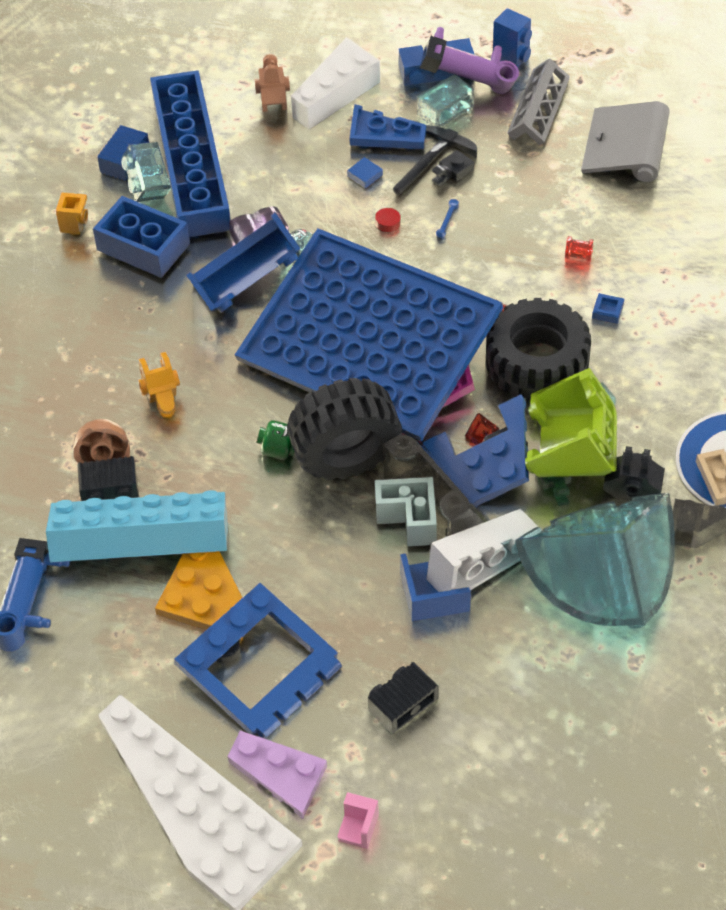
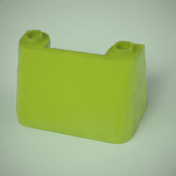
M590 368L531 394V406L528 408L529 414L534 422L538 421L541 425L540 452L534 448L527 452V458H525L526 467L531 474H535L538 477L605 476L616 471V408L610 396Z

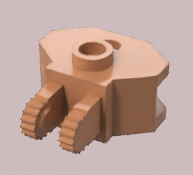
M266 54L263 58V68H258L259 79H254L256 94H261L262 111L268 112L267 105L281 104L282 110H287L286 91H290L289 76H284L283 66L278 67L277 56Z

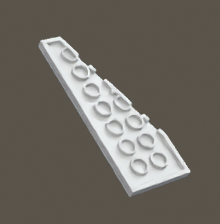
M121 694L99 714L101 724L115 748L119 751L130 774H132L137 782L138 788L160 826L163 827L170 839L171 845L181 858L188 874L230 910H241L302 847V840Z

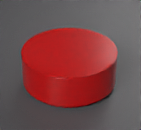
M382 208L376 212L375 226L380 231L393 232L400 227L401 215L397 210Z

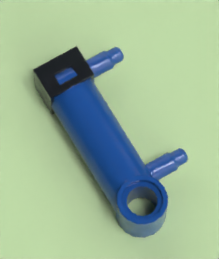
M19 538L14 553L16 562L0 607V649L3 651L12 652L23 646L26 637L25 627L49 628L51 626L50 619L30 615L42 575H47L49 566L68 567L71 561L50 562L47 541Z

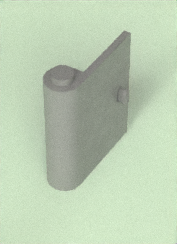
M660 101L594 108L581 168L582 173L632 169L635 178L642 182L655 180L659 173L670 114L668 105Z

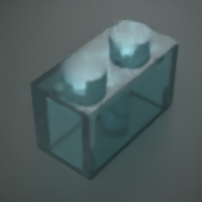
M455 74L417 96V115L431 126L442 127L474 108V89Z
M158 142L129 145L121 161L123 169L127 171L129 191L133 193L135 201L164 199L171 189V185Z

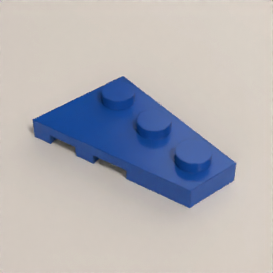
M354 104L349 137L350 146L424 149L426 124L402 117L389 118L383 116L381 111L374 110L372 113L363 110V106Z

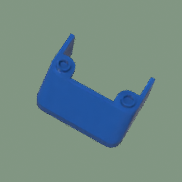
M274 213L271 215L270 221L196 273L190 272L186 276L210 310L215 311L218 309L221 313L233 305L231 299L278 266L284 264L287 267L296 261L300 247L277 214Z

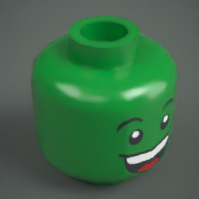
M271 420L266 428L260 427L256 443L261 444L260 450L264 456L279 460H286L289 455L294 456V449L287 432L286 423Z

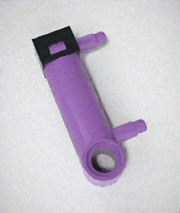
M438 27L434 36H430L424 48L420 64L421 69L433 73L440 69L489 85L498 94L508 93L519 76V70L514 63L506 60L500 62L502 48L500 46L494 47L491 60L446 46L447 40L443 39V27Z

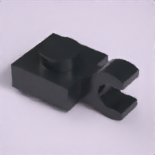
M456 150L439 161V165L432 169V172L437 175L432 178V182L437 186H442L450 178L457 182L474 170L475 162Z

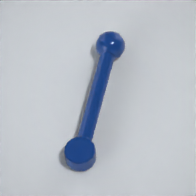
M451 199L449 201V210L441 228L436 231L437 238L442 239L445 237V229L452 213L459 207L458 200Z

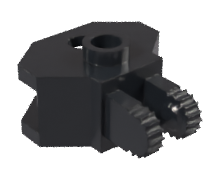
M626 446L623 455L617 457L616 471L605 475L603 490L615 498L646 503L660 499L665 468L652 460V456H650L651 450L644 449L642 454L633 453L632 447Z

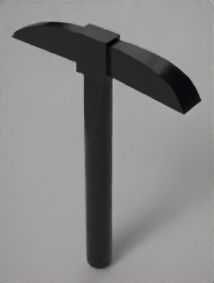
M426 125V133L440 140L393 187V192L396 195H400L447 146L453 145L477 158V145L449 128L444 129Z

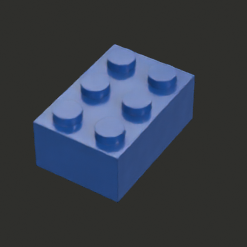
M124 196L118 199L93 228L97 251L161 278L190 245L187 222Z

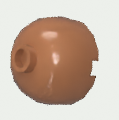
M95 419L87 422L78 430L73 444L74 459L77 463H84L85 461L89 463L90 461L112 460L113 458L118 459L125 456L129 458L130 442L124 429L116 422L108 419Z

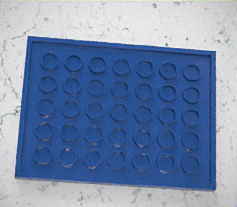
M317 228L236 351L235 357L244 364L308 392H315L319 390L320 386L324 384L328 386L333 384L334 381L341 379L342 381H348L349 378H357L360 381L368 379L383 386L391 397L402 426L401 433L422 442L501 313L503 305L498 300Z

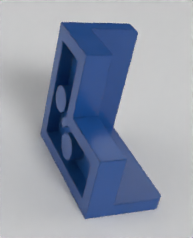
M406 553L400 554V576L412 621L470 612L471 591L469 587L438 592L427 580L429 562L409 565Z

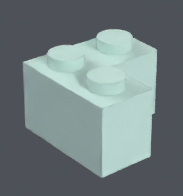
M433 477L375 480L377 524L406 523L407 546L431 545L432 542L437 541Z

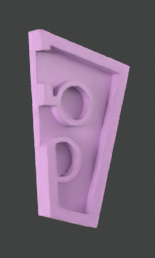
M243 731L239 732L228 754V762L256 784L260 783L272 792L273 797L293 808L294 813L302 819L327 767V760Z

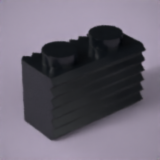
M126 456L124 458L119 457L118 459L113 458L112 460L102 459L101 461L96 460L89 463L85 461L84 463L79 462L77 464L81 501H86L90 498L107 500L120 496L139 497L137 469L133 456L129 458Z
M412 662L410 666L398 668L394 672L392 679L388 680L387 683L383 685L378 684L370 691L368 711L386 730H389L390 734H394L439 699V686L415 662Z

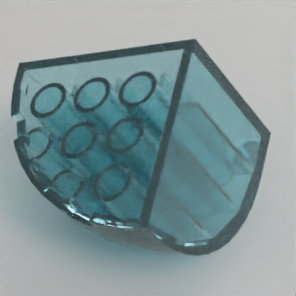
M669 493L632 497V501L623 503L620 506H616L614 501L581 509L551 520V526L544 528L542 531L541 527H536L515 540L523 567L537 589L559 609L582 621L603 626H629L630 629L646 626L647 622L658 612L667 596L675 555L674 519Z

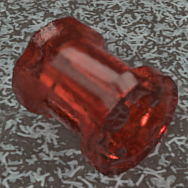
M568 236L565 259L574 257L591 262L594 239L584 241Z

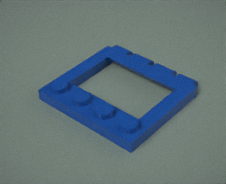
M261 583L255 586L174 658V665L247 733L252 735L257 733L264 739L281 725L275 715L285 721L302 705L301 700L296 695L304 701L308 700L323 685L318 675L323 680L328 681L342 668V664L336 659L338 652ZM269 615L311 654L253 708L249 709L207 669L239 639L243 638L260 620Z

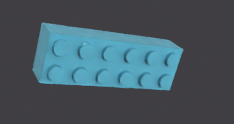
M209 490L199 494L179 492L169 496L149 494L138 498L120 496L107 500L90 498L86 501L72 502L70 500H61L57 503H51L46 527L50 562L227 551L228 518L225 492Z

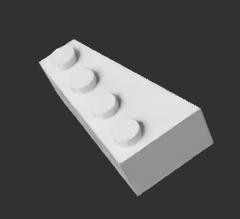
M346 37L291 95L292 118L310 130L379 84L380 60Z
M521 509L434 541L431 543L427 580L438 592L469 587L472 590L538 551L543 531Z

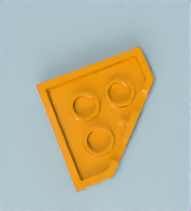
M220 551L184 553L155 606L156 615L207 630L243 597Z

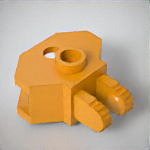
M166 352L160 353L161 368L150 371L146 360L141 358L139 359L141 379L138 380L142 396L147 395L150 403L156 402L160 416L170 419L175 413L174 396H176V386H180L177 371L172 370Z

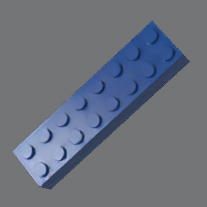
M199 70L150 77L153 102L177 218L187 222L189 237L232 230L229 204Z

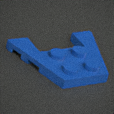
M522 395L498 405L508 428L507 431L456 455L450 437L446 432L423 442L425 448L477 505L529 481V471L525 464L528 447L526 446V401Z

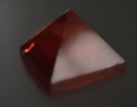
M477 413L465 437L475 445L484 442L485 436L498 431L500 428L482 414Z

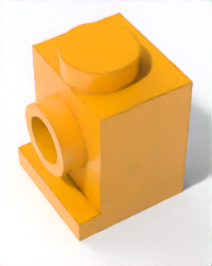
M61 193L56 208L60 233L80 234L83 231V224H87L88 209H84L87 195Z

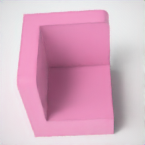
M347 792L343 803L344 818L338 833V841L368 849L379 816L378 800Z

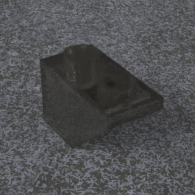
M675 498L667 543L696 549L726 533V508L719 505L712 506L692 500Z

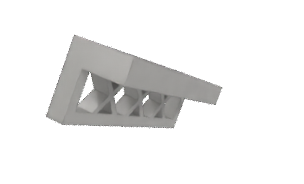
M551 58L533 68L507 132L514 140L524 133H527L539 145L546 140L570 78ZM553 73L560 79L559 84L555 83ZM546 89H550L553 100H549ZM541 105L544 106V109H545V112H546V115H547V116H543V115H542V112H541V109H540V106H541ZM533 122H537L540 133L532 127Z

